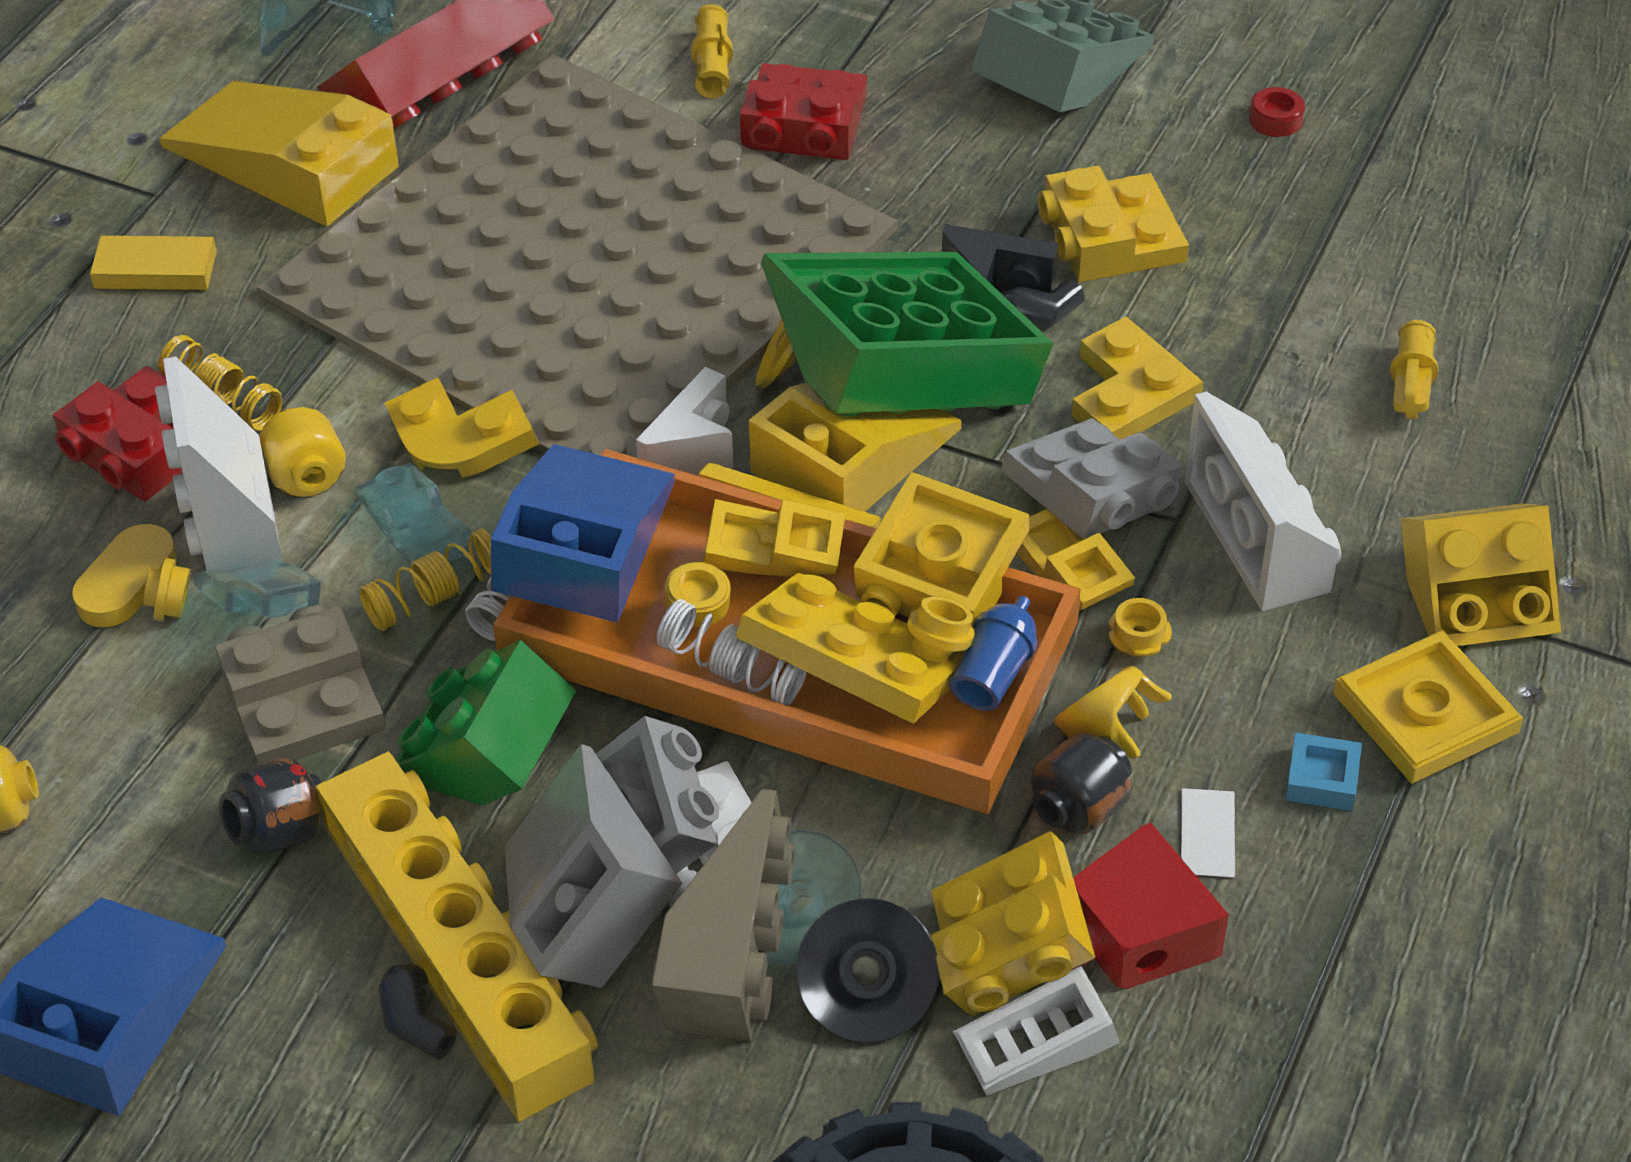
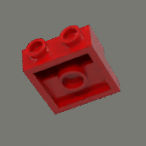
M762 63L757 80H750L740 111L741 145L754 150L849 160L867 95L868 75L848 73L843 70H821L794 67L789 64Z
M146 365L114 390L99 381L94 383L53 414L57 429L55 441L60 450L71 461L76 463L82 461L99 472L111 487L117 490L124 488L140 500L148 501L171 483L174 475L183 473L182 467L169 469L164 449L162 431L174 429L173 423L162 424L155 387L167 385L166 377Z

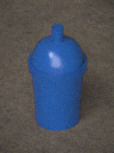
M1019 596L1015 604H997L987 611L980 613L972 628L975 635L972 644L965 650L958 668L950 681L951 691L966 705L982 711L995 710L1024 662L1033 656L1038 645L1036 638L1037 630L1033 618L1026 611L1030 604V600L1027 597Z

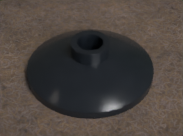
M875 898L846 901L822 914L805 934L796 961V979L799 993L813 1018L831 1033L856 1042L870 1043L888 1040L899 1036L913 1027L930 1007L939 979L936 948L923 924L901 906ZM859 958H870L878 967L877 979L870 985L860 984L853 977L852 967Z

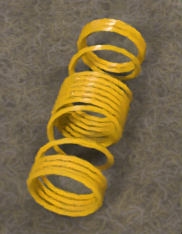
M176 336L163 347L158 360L159 372L166 377L163 359L169 358L170 353L179 343L187 341L189 346L184 349L179 360L182 362V359L189 350V355L184 365L190 368L191 371L197 367L194 374L211 390L216 380L213 392L227 405L232 402V410L236 414L241 409L239 417L254 431H262L263 426L274 415L280 413L282 395L278 389L265 383L258 385V379L255 376H249L244 379L243 370L239 366L231 363L224 357H220L216 353L207 356L199 364L203 354L202 345L195 342L189 336ZM197 347H198V348H199L198 359L196 360V362H195L194 365L192 366V364H193V362H194V360H195V358H196V352H197ZM248 380H253L255 382L254 388L246 395L242 405L235 408L236 398L244 383ZM270 393V400L265 411L258 418L251 420L252 411L256 403L262 396Z
M482 528L472 532L468 542L469 552L462 546L452 542L447 545L445 555L438 551H433L428 555H424V557H420V559H416V561H412L410 569L404 566L399 567L396 573L397 590L389 582L380 578L365 584V586H361L359 591L360 599L373 625L378 630L385 631L392 626H396L397 622L396 613L388 596L377 584L380 582L395 594L406 616L412 617V613L403 598L400 573L402 571H408L412 575L418 593L430 607L455 597L456 593L460 594L461 589L457 575L449 563L448 554L449 549L452 547L458 548L472 563L479 581L484 582L485 578L482 570L474 558L472 541L481 564L491 575L492 536L489 532Z

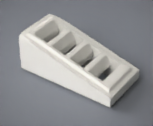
M1081 966L1070 971L1065 977L1048 982L953 1031L986 1096L1090 1058L1120 1043L1110 1016ZM1077 1009L1083 1022L1071 1028L1064 1013ZM1050 1018L1059 1035L1046 1041L1037 1023ZM1021 1028L1024 1029L1033 1048L1022 1054L1010 1032ZM994 1038L997 1039L1008 1061L996 1067L983 1045V1042Z

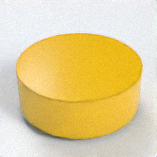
M690 562L680 565L666 579L665 608L668 610L672 603L683 599L687 603L695 605L696 618L692 627H700L706 615L712 613L710 625L715 624L726 615L729 609L730 581L722 570L708 563Z

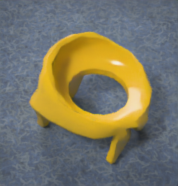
M1128 666L1108 681L1088 692L1053 718L1054 724L1068 738L1076 733H1088L1096 737L1104 736L1119 745L1128 758L1135 759L1141 756L1140 750L1120 724L1117 712L1127 702L1140 720L1148 717V708L1136 690L1154 702H1168L1171 700L1172 695L1154 684L1137 667Z

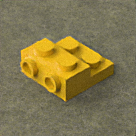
M1099 165L1046 175L1045 190L1038 193L1040 217L1045 225L1051 224L1055 232V242L1058 243V255L1061 261H1069L1078 282L1187 262L1189 244L1152 173L1107 181Z
M911 471L854 565L856 597L861 599V602H872L886 607L893 613L894 618L897 613L910 617L911 612L920 608L922 600L927 597L948 598L964 605L971 611L973 615L971 626L973 627L978 615L995 606L1002 594V577L1029 532V514Z
M1051 831L931 890L940 931L930 936L937 952L936 961L943 991L947 997L971 1017L981 1012L996 1010L1005 1005L1010 998L1044 982L1059 980L1065 977L1071 969L1095 958L1064 843Z

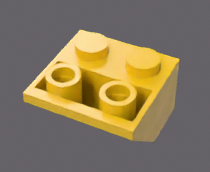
M1521 503L1400 518L1407 582L1428 636L1443 630L1457 646L1561 633L1548 505Z

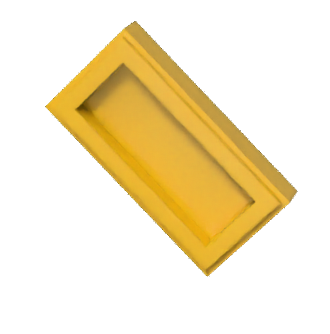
M100 236L90 272L93 288L208 290L217 253L214 237Z

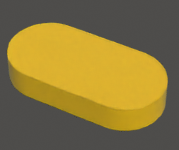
M153 524L135 525L119 533L79 577L73 587L72 594L79 617L91 626L102 628L117 626L129 620L143 605L150 568L162 570L165 558L176 559L177 563V554L171 534L163 527Z

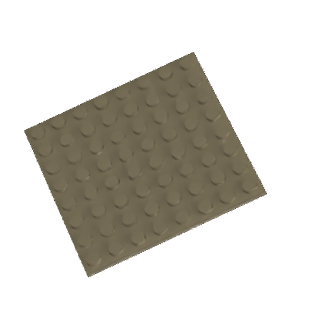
M552 54L258 285L257 292L258 296L419 385L439 377L450 402L466 411L513 390L540 443L533 448L544 454L553 444L597 455H601L605 449H609L637 458L636 439L704 367L725 375L727 388L765 353L771 337L781 320V316L761 265L764 253L874 252L898 230V220Z

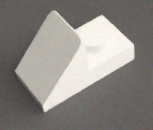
M704 367L636 439L637 458L699 476L700 471L709 462L734 470L732 433L725 427L730 412L729 405L726 402L725 375Z

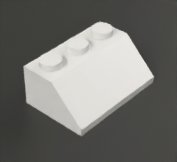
M1208 392L1195 394L1184 482L1261 611L1331 593L1335 568L1341 561V548L1338 538L1331 528L1324 527L1313 509L1312 499L1304 485H1298L1287 469L1281 447L1277 443L1270 442L1255 419Z

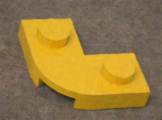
M439 377L384 403L409 456L421 470L426 468V466L435 469H458L462 478L469 477L492 468L540 444L513 390L457 416Z

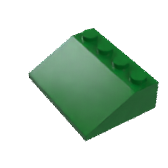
M764 253L761 265L803 377L824 400L825 405L836 414L856 416L860 412L881 411L904 414L909 410L938 409L950 412L957 408L966 407L1001 409L1003 406L1031 404L1054 343L959 253Z

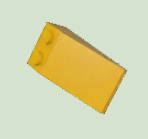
M231 81L159 138L161 147L326 227L399 167L391 114L350 95Z

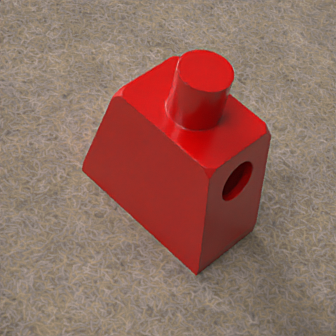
M1151 822L1137 829L1073 877L1095 954L1094 959L1079 966L1082 967L1095 960L1116 987L1129 989L1212 961L1223 955L1229 914Z

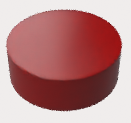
M1269 87L1262 89L1251 98L1249 122L1256 131L1267 136L1284 137L1292 135L1303 125L1305 102L1299 94L1287 88Z

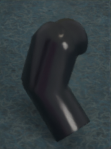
M1070 279L1063 281L1049 293L1027 287H1015L1001 293L1040 331L1053 327L1085 300L1081 286Z
M413 963L394 965L385 972L378 987L385 1028L390 1034L438 1060L443 1059L454 1045L457 1029L425 1012L423 997L426 995V990L422 986L429 983L425 970Z

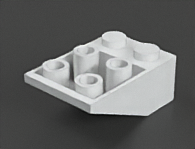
M177 357L163 359L167 385L157 386L155 391L162 424L173 423L174 429L162 431L169 469L182 467L183 474L173 476L180 513L190 511L193 513V518L184 519L190 555L203 554L208 579L284 565L259 435Z

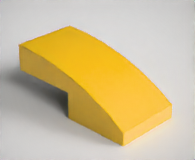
M715 499L702 562L716 566L721 570L773 576H794L798 572L804 575L833 574L838 567L846 513L785 499L782 500L778 513Z
M1047 509L1029 517V532L1016 554L1036 576L1080 588L1079 610H1083L1133 586L1135 577L1100 532L1083 540Z

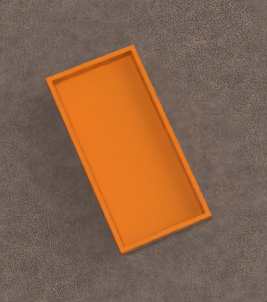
M605 449L601 456L675 474V483L618 623L513 596L509 598L493 623L496 651L521 640L564 680L989 814L1076 628L1081 589L1013 568H1007L1002 577V594L996 605L1001 603L1015 604L1019 596L1027 597L1030 600V604L1026 611L1031 615L1036 624L1038 645L1033 656L1022 665L995 710L982 711L972 708L960 701L950 689L913 724L808 672L797 696L787 706L771 700L772 682L763 690L756 693L750 692L745 678L739 683H732L728 679L711 673L709 666L699 667L695 659V646L684 654L675 655L672 651L659 647L656 641L659 625L667 611L664 604L666 579L680 565L690 562H702L715 499L776 513L779 512L782 500ZM845 519L836 572L816 576L829 580L835 585L837 591L861 602V599L856 597L854 565L877 528ZM722 570L728 577L731 585L729 609L720 621L709 625L706 633L701 638L699 646L700 661L703 663L709 662L713 646L725 627L730 624L739 626L744 612L793 576L748 574ZM897 613L895 617L906 624L908 623L909 617ZM692 627L684 642L676 650L681 651L688 647L697 637L700 627ZM760 650L750 672V685L752 688H758L768 680L775 671L779 658ZM785 662V664L783 665L782 669L778 674L776 688L783 671L788 665L787 662Z

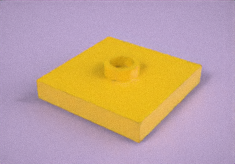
M1443 630L1335 680L1333 694L1411 784L1518 734L1523 721V717Z

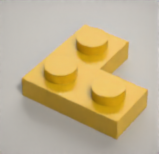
M1125 316L1081 340L1080 358L1106 381L1073 398L1072 416L1079 423L1093 418L1098 423L1106 426L1113 435L1121 440L1138 432H1143L1193 404L1195 394L1202 393L1203 381Z

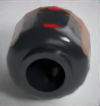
M1088 733L1071 735L1033 768L1031 785L1036 812L1052 827H1061L1075 834H1088L1130 799L1132 768L1127 755L1119 745L1104 736L1096 737Z
M279 758L238 771L229 780L227 792L221 794L219 800L221 821L228 837L234 844H243L248 851L258 855L273 853L310 840L316 835L320 825L321 809L316 791V785L322 783L320 778L316 774H308L307 770L298 761L290 758Z

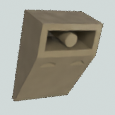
M762 789L665 915L652 987L668 1031L751 1042L755 1019L766 1020L768 1017L772 995V977L766 976L767 951L778 952L780 948L784 910L778 909V884L790 885L795 861V843H789L791 818L781 816L776 790Z

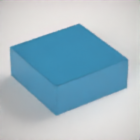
M1295 732L1285 801L1353 811L1362 743Z

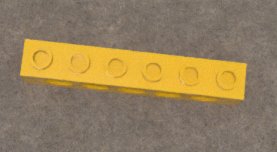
M388 751L316 785L325 829L413 963L425 970L429 979L428 986L518 1123L595 1082L591 1052L598 1048V1043L590 1023L580 1010L570 1014L560 999L563 994L558 979L539 975L510 927L509 910L501 914L492 901L495 898L494 891L486 873L477 862L469 866L460 854L462 852L461 843L450 821L445 816L436 819L429 810L430 800L419 776L413 770L404 773ZM488 975H497L491 978H483ZM522 1025H535L527 1029H516Z

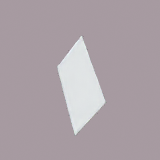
M1182 788L1181 858L1195 875L1235 878L1234 791Z

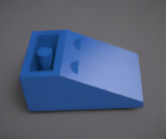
M553 444L512 491L491 537L492 591L618 623L675 483V474Z
M101 897L13 965L0 984V1074L120 1116L226 948L224 938Z

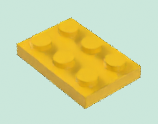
M799 572L744 612L735 636L913 724L950 690V681L965 652L955 651L947 656L930 653L918 645L916 638L908 630L907 624L894 618L893 613L886 607L872 602H860L837 591L835 585L823 577L810 574L804 575Z

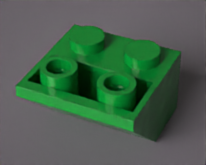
M521 640L495 652L492 649H486L470 664L457 670L449 667L432 681L426 691V697L430 701L422 714L411 721L400 734L397 745L401 750L395 760L404 773L413 770L421 779L425 789L483 806L523 789L576 690Z

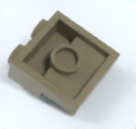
M307 605L296 610L288 622L262 629L257 625H244L232 631L226 642L214 645L223 681L257 765L279 758L296 760L386 730L383 712L363 669L360 650L340 605L326 610L318 605Z

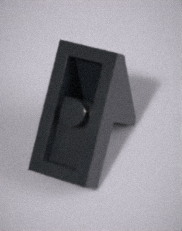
M945 224L942 231V252L959 253L1000 293L1015 287H1027L1047 293L1055 288L1058 243Z

